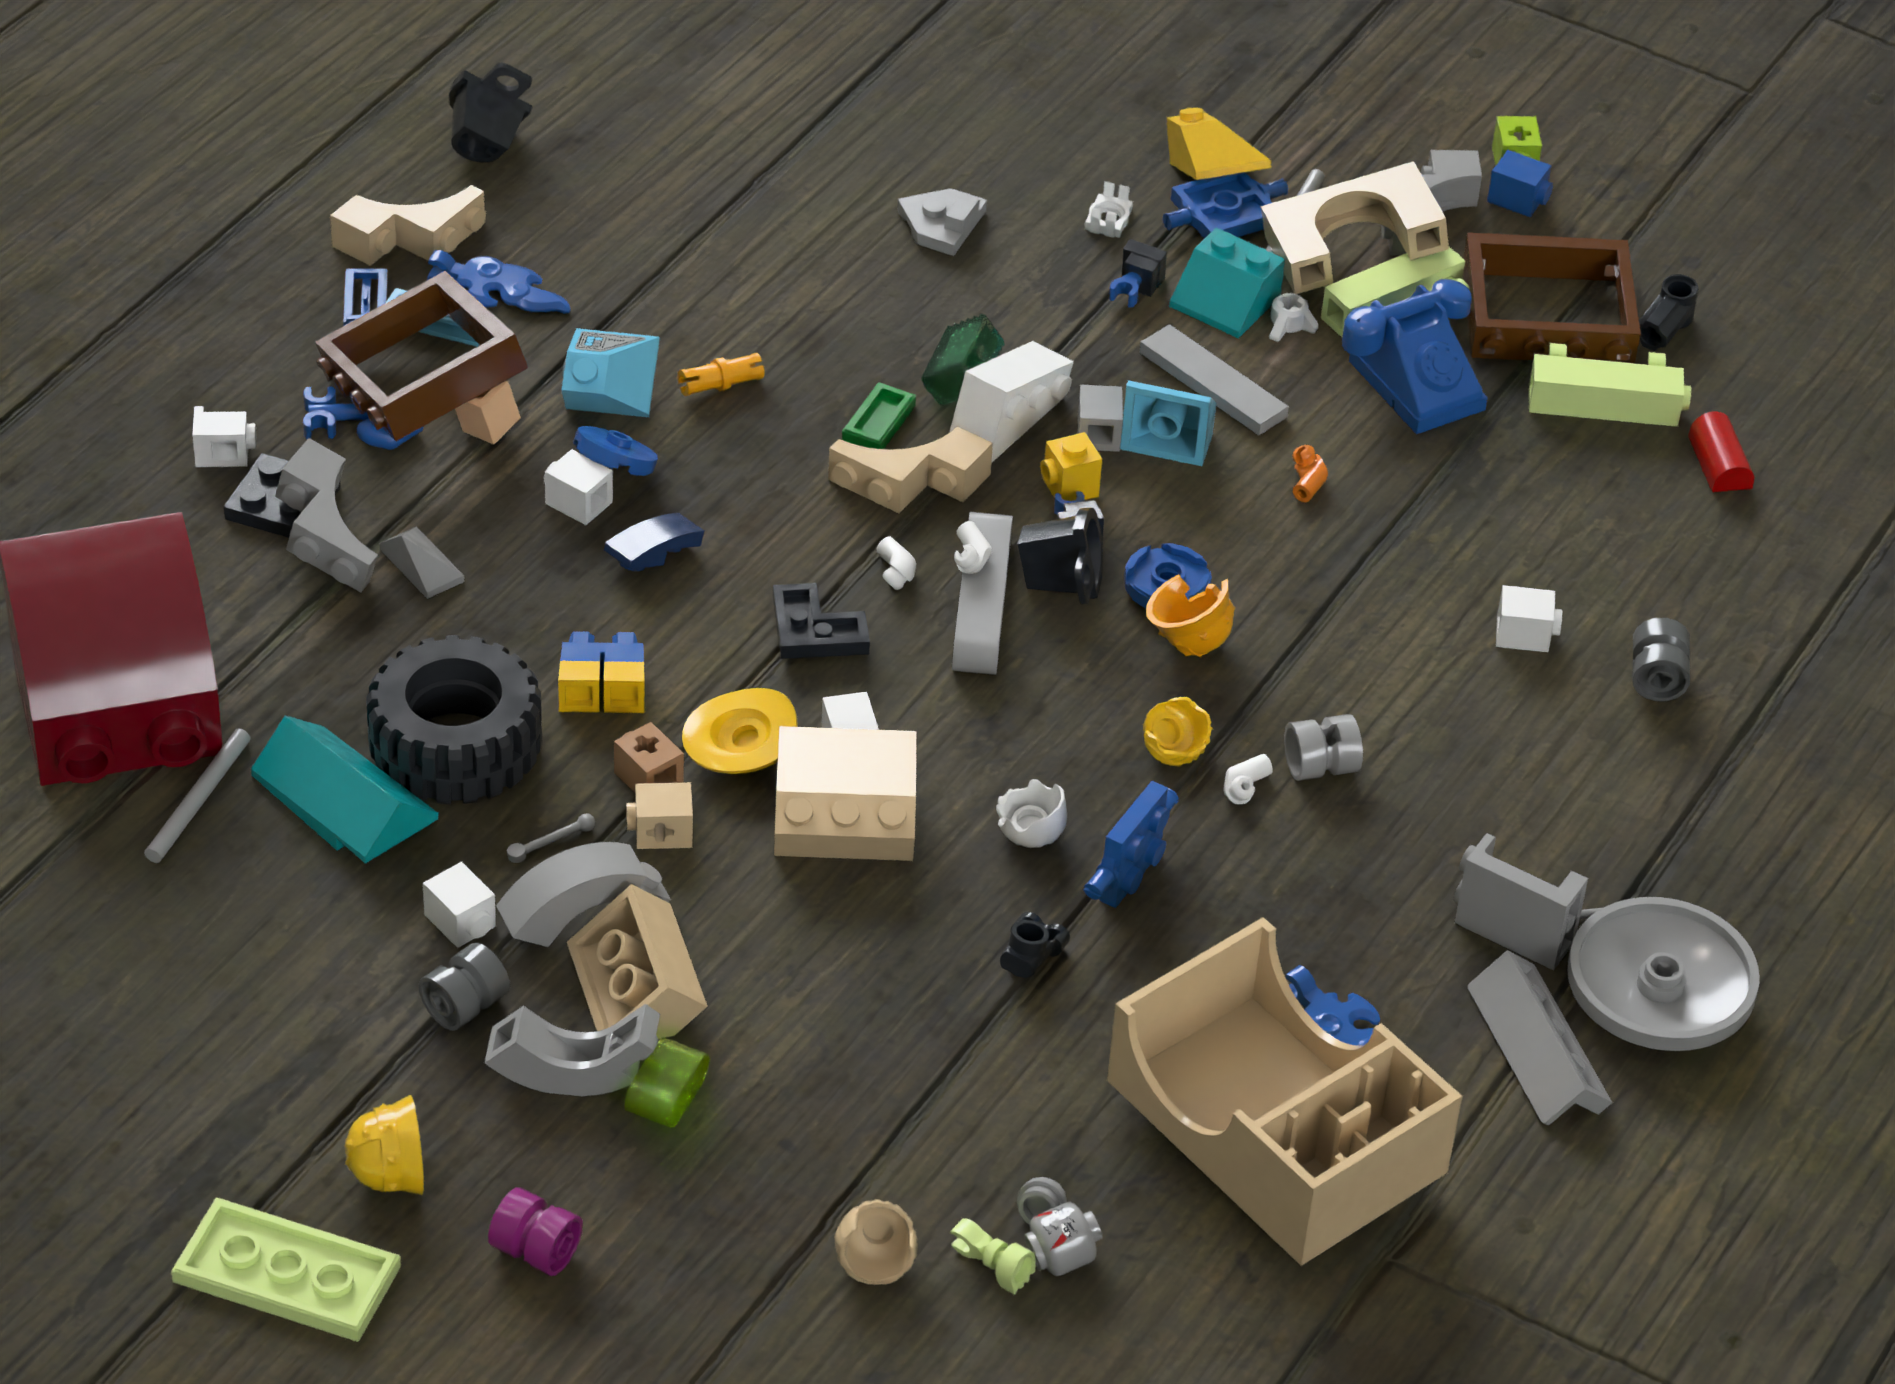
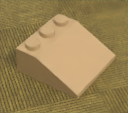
M779 726L774 856L913 861L916 811V731Z

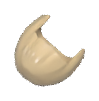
M875 1199L863 1202L844 1216L835 1233V1247L840 1266L845 1269L847 1275L866 1284L883 1285L897 1281L905 1272L910 1270L917 1255V1236L913 1229L911 1218L897 1204L893 1205L889 1201L883 1202Z

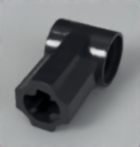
M1674 274L1663 280L1660 295L1639 320L1640 342L1643 347L1652 351L1660 347L1665 348L1679 329L1688 327L1692 323L1699 290L1698 283L1693 278L1683 274Z

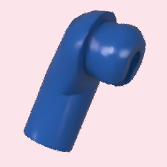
M370 419L363 420L357 427V435L361 441L386 450L397 448L423 431V427L395 441L383 428L376 430Z

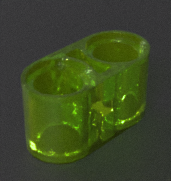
M665 1037L661 1038L657 1042L652 1054L645 1060L631 1082L625 1100V1110L666 1127H675L705 1080L710 1063L709 1054Z

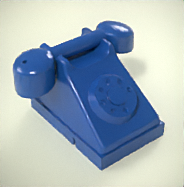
M1452 279L1436 281L1432 286V291H1428L1423 285H1418L1412 296L1387 306H1383L1378 300H1374L1371 306L1355 308L1347 315L1344 322L1342 346L1350 354L1349 362L1391 407L1394 406V411L1416 434L1486 410L1488 397L1483 393L1448 318L1462 319L1470 314L1472 294L1468 287Z

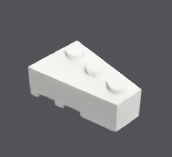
M1031 341L965 371L950 432L958 426L992 442L993 462L1067 395L1072 383V379L1069 376L1074 361Z

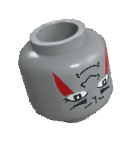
M1071 1202L1036 1215L1030 1221V1232L1024 1234L1028 1250L1035 1253L1037 1268L1040 1271L1046 1268L1055 1276L1063 1275L1095 1260L1097 1256L1095 1242L1103 1238L1094 1214L1091 1211L1083 1214L1080 1208Z

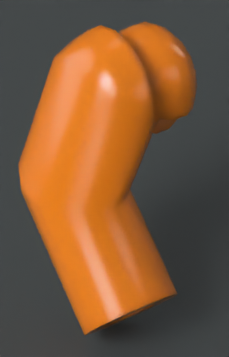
M1302 445L1296 448L1292 455L1293 460L1296 462L1295 469L1301 478L1292 491L1297 500L1306 503L1312 499L1325 483L1328 477V470L1321 457L1315 454L1312 446Z

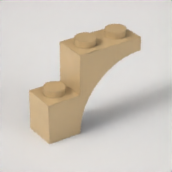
M470 185L465 190L449 198L418 205L385 204L355 195L330 215L332 247L370 266L384 254L389 253L396 245L426 260H429L434 250H442L447 253L452 252L458 244L473 232L478 231L485 223L484 191Z
M958 426L938 440L906 449H873L838 439L829 448L828 480L897 513H900L926 486L964 502L991 475L993 443Z

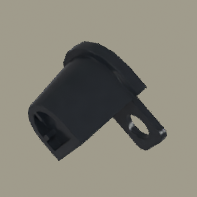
M498 63L482 79L466 70L455 78L450 87L448 97L449 104L453 109L451 142L456 153L473 162L486 163L498 159L509 149L520 122L532 110L533 105L519 99L531 86V76L509 64ZM500 76H510L517 80L519 84L516 86H506L500 83L497 78Z
M1093 507L1080 508L1076 516L1022 527L1017 544L1027 589L1078 593L1080 604H1088L1089 599L1098 598L1103 571V546L1100 522L1097 512Z

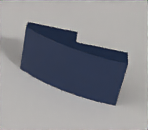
M680 513L665 514L637 523L615 535L605 543L604 551L617 559L621 567L631 571H643L645 567L664 565L667 551L680 552L682 548L701 546L704 530Z

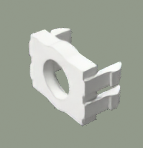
M1104 182L1103 194H1098L1095 202L1090 207L1089 215L1085 222V230L1096 234L1102 233L1109 237H1120L1123 229L1128 224L1129 215L1133 207V201L1128 200L1130 188L1119 185V195L1116 198L1113 197L1115 184ZM1107 212L1105 221L1101 220V213Z

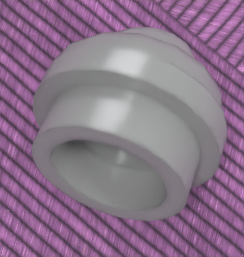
M1045 1177L1033 1178L1026 1182L1017 1196L1019 1213L1028 1224L1036 1215L1067 1203L1066 1194L1061 1185L1053 1179Z

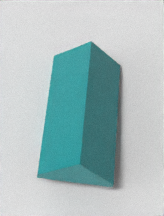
M286 715L251 768V775L334 849L339 850L346 846L365 864L438 820V812L324 726Z

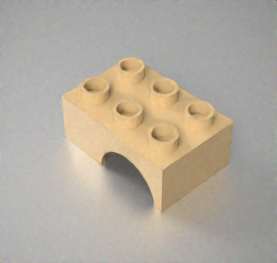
M1264 917L1117 1002L1115 1005L1107 1081L1301 1266L1448 1173L1462 1095L1382 1023L1374 1027L1372 1036L1367 1044L1360 1046L1341 1042L1317 1025L1300 1005L1285 978L1277 953L1276 928Z

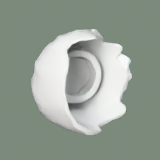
M1032 779L1028 787L1014 790L1009 789L1004 796H999L996 806V811L1000 818L998 825L1004 836L1016 845L1028 848H1041L1057 840L1066 827L1067 807L1065 794L1061 786L1057 784L1050 788L1043 785L1039 780Z

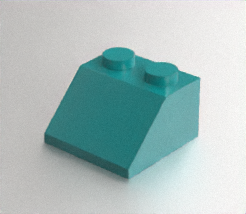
M1215 228L1195 247L1170 299L1169 307L1239 339L1272 306L1273 300L1281 295L1285 258Z

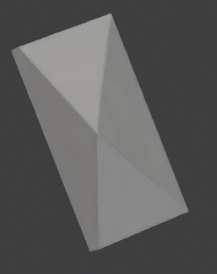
M417 527L380 543V550L427 599L464 582V575Z

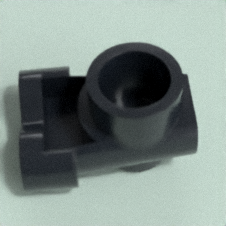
M1024 912L1011 927L1009 942L1000 957V965L1003 969L1010 971L1018 977H1031L1049 956L1056 957L1063 951L1070 941V934L1060 924L1046 925L1035 913Z

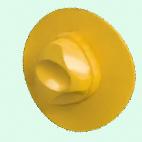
M751 688L730 692L707 701L693 711L684 724L682 731L683 746L688 756L705 769L728 774L758 771L778 761L779 726L798 727L797 715L791 701L779 691L767 688Z

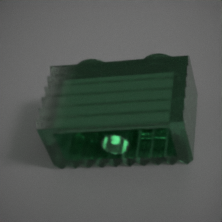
M981 313L979 317L967 318L966 322L961 320L959 324L948 325L921 377L924 387L932 394L939 405L957 401L965 371L1000 356L999 352L1002 351V346H1005L1004 339L988 317Z

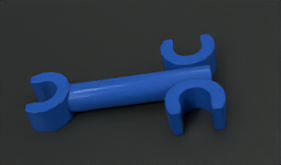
M333 386L328 387V394L322 398L314 397L311 387L304 389V408L309 412L303 418L304 436L306 439H311L312 431L319 427L328 430V438H334L336 435L335 421L369 419L366 412L361 415L353 403L336 404V392Z

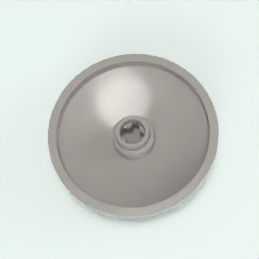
M1632 898L1615 902L1598 910L1578 929L1572 942L1568 960L1570 987L1574 997L1586 1014L1613 1035L1633 1044L1658 1050L1685 1051L1700 1049L1730 1037L1745 1024L1751 1015L1759 988L1760 975L1757 960L1743 936L1732 925L1711 911L1688 902L1670 898Z

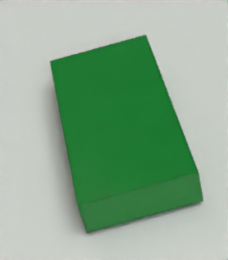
M878 382L842 430V440L862 447L885 449L916 406V395Z

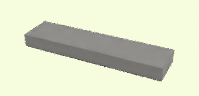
M1170 324L1141 341L1140 353L1198 394L1211 397L1216 402L1217 407L1257 435L1264 433L1288 417V405Z

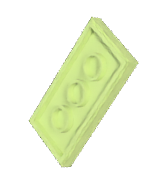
M216 1197L171 1272L174 1283L359 1342L398 1273L401 1261L400 1255Z

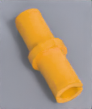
M752 353L751 355L731 360H725L723 357L717 358L704 366L679 370L677 379L678 384L687 382L686 386L680 387V390L684 396H689L693 393L715 388L718 391H724L733 384L763 379L765 371L763 365L754 367L756 366L755 363L762 362V359L758 353Z

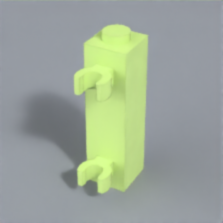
M1450 247L1448 250L1410 260L1407 253L1326 286L1321 319L1342 337L1347 315L1355 308L1371 306L1374 300H1378L1383 306H1387L1412 296L1418 285H1423L1428 291H1432L1434 283L1441 279H1452L1461 282L1470 289L1463 280L1465 260Z
M1550 343L1549 355L1534 354L1529 382L1530 413L1678 427L1681 410H1689L1691 386L1684 385V368L1666 367V354L1649 352L1648 365L1566 357L1567 345Z

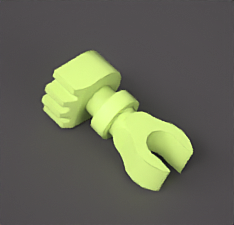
M961 1219L950 1232L958 1237L951 1244L957 1252L967 1258L982 1260L983 1265L993 1270L996 1269L995 1275L998 1284L1014 1295L1018 1288L1021 1289L1024 1283L1030 1280V1274L1035 1272L1036 1256L1034 1252L1017 1243H1013L1008 1247L1006 1242L998 1238L993 1240L979 1225L969 1219Z

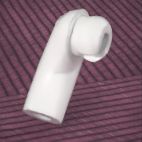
M886 537L880 541L876 552L891 565L883 573V579L895 590H899L907 580L910 582L914 578L916 561L892 537Z
M1261 754L1230 767L1226 772L1224 794L1228 800L1239 805L1250 801L1255 792L1253 782L1269 776L1273 772L1270 759L1265 754Z

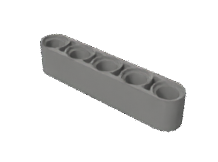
M970 512L969 521H973L992 547V554L981 571L973 574L962 572L952 671L996 675L1013 516Z

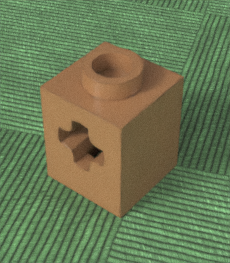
M649 722L634 731L625 733L621 738L614 741V773L634 793L635 784L683 783L684 753L652 722Z

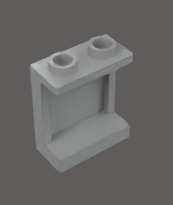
M1486 833L1476 847L1470 845L1466 849L1461 859L1459 870L1464 872L1463 879L1459 883L1453 901L1458 904L1455 924L1554 970L1571 948L1577 933L1588 878L1571 871L1558 888L1493 857L1496 837Z

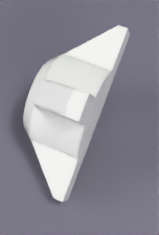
M1285 293L1273 300L1271 320L1274 326L1269 339L1279 342L1286 332L1295 333L1305 330L1314 334L1317 331L1319 324L1309 311L1306 299L1297 294Z

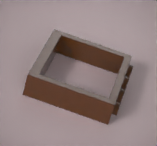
M1467 233L1463 256L1465 260L1463 276L1472 294L1470 314L1467 316L1471 358L1533 361L1534 354L1549 355L1550 343L1567 345L1566 357L1635 364L1641 333L1628 240ZM1484 275L1615 281L1621 325L1488 319Z
M446 271L315 342L321 358L316 361L323 370L327 381L334 380L344 398L350 396L359 413L363 415L367 412L376 430L383 428L395 441L400 440L528 368L515 333ZM447 315L480 344V346L389 396L356 366Z

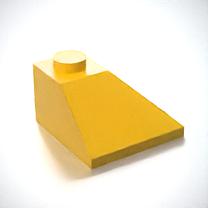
M1201 108L1183 109L1179 111V116L1167 117L1170 164L1196 180L1271 168V160L1219 120L1203 112Z

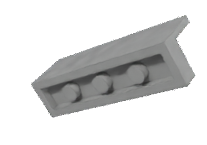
M1507 950L1469 983L1468 989L1542 1123L1550 1125L1575 1103L1598 1115L1612 1104L1609 1095L1534 964Z

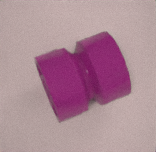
M517 1187L505 1196L495 1211L488 1231V1243L491 1247L513 1258H520L524 1255V1261L528 1262L531 1267L549 1276H556L569 1263L577 1249L583 1231V1221L579 1216L561 1207L550 1206L547 1208L545 1199L521 1187Z

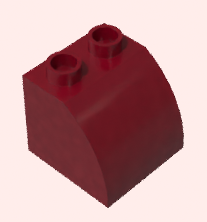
M182 512L0 541V562L15 674L41 786L67 781L91 783L102 779L107 774L159 765L182 767L192 764L199 758L216 756L223 747L217 681L200 587Z

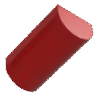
M1717 411L1699 416L1692 423L1688 437L1711 491L1722 492L1753 489L1755 477L1729 417Z

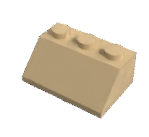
M633 884L627 887L567 941L597 1031L611 1027L647 1004L660 1013L656 1034L658 1039L675 1036L708 1007L671 904Z

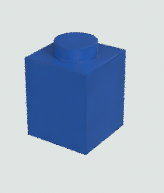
M1507 150L1492 170L1487 202L1531 217L1540 204L1545 205L1550 198L1553 189V183L1549 182L1551 165Z

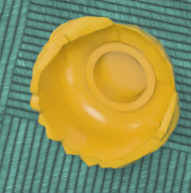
M1188 697L1173 698L1167 702L1159 703L1148 712L1143 724L1145 746L1149 753L1163 764L1179 767L1182 764L1191 763L1193 760H1197L1200 754L1204 753L1206 745L1210 743L1211 731L1213 729L1210 725V716Z

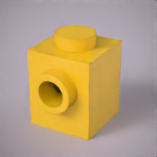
M1083 432L1046 441L1045 460L1041 461L1040 469L1042 478L1054 498L1056 493H1060L1063 500L1074 501L1076 500L1077 491H1081L1084 494V500L1099 497L1102 457L1087 434Z

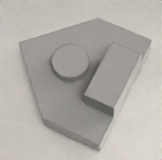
M950 188L899 198L897 210L902 219L909 224L911 235L918 245L954 256L986 212L987 200Z

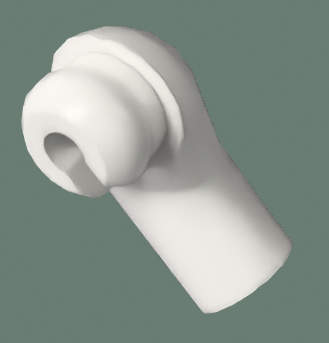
M968 521L961 524L957 529V536L963 543L964 551L960 554L956 550L954 560L961 572L973 574L981 571L992 554V547L973 521Z

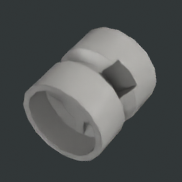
M1351 714L1325 717L1321 725L1313 719L1290 722L1286 725L1284 733L1285 755L1289 770L1295 780L1320 778L1327 769L1332 775L1359 772L1363 762L1362 739L1357 722Z

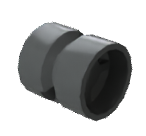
M1653 618L1640 624L1633 634V687L1644 698L1653 701H1670L1683 695L1690 685V633L1684 625L1676 620Z
M476 942L471 943L451 957L449 968L440 965L421 978L418 987L421 1000L429 1014L441 1026L454 1031L479 1014L480 1009L489 1008L506 996L510 991V980L506 969L498 957L485 945Z

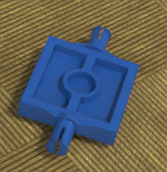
M1246 172L1194 180L1172 187L1171 201L1179 210L1163 214V224L1165 228L1167 227V230L1186 224L1192 225L1204 239L1215 228L1236 237L1254 233L1264 229L1261 206L1271 204L1270 199L1287 195L1288 185L1284 179L1261 184L1250 178Z
M1151 781L1106 836L1102 862L1097 867L1093 877L1084 885L1086 887L1084 892L1088 897L1094 900L1099 899V901L1116 908L1127 893L1132 895L1136 892L1142 881L1143 873L1150 865L1156 866L1165 852L1166 841L1162 840L1163 829L1168 822L1170 810L1178 803L1177 800L1179 798L1175 791L1154 781Z

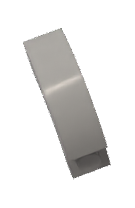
M598 842L565 850L536 865L513 884L496 907L513 938L549 947L573 918L591 907L612 902L631 884L668 903L671 899L661 883L662 877L660 873L651 865L644 862L640 863L630 845L617 842Z
M645 1004L604 1030L574 1032L556 1027L525 1006H522L492 1027L485 1064L520 1085L545 1093L593 1096L617 1091L636 1082L640 1060H645L654 1051L658 1042L656 1034L660 1013Z

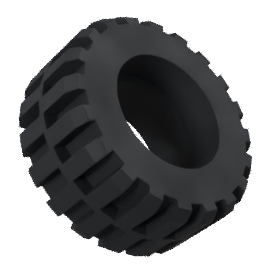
M448 635L446 640L434 641V638L421 640L419 646L415 648L409 645L401 649L396 654V659L390 657L379 668V673L377 672L369 684L366 708L371 758L375 761V766L423 801H426L427 798L436 799L438 804L451 805V801L463 800L464 804L476 803L478 797L487 796L488 799L493 798L503 792V787L507 786L510 789L522 780L523 774H527L537 761L536 756L540 753L542 746L541 690L538 688V680L534 672L527 668V664L515 653L509 655V650L494 642L491 646L486 644L483 638L471 636L470 640L459 639V635ZM449 713H465L483 718L474 723L461 726H444L427 721L433 717Z

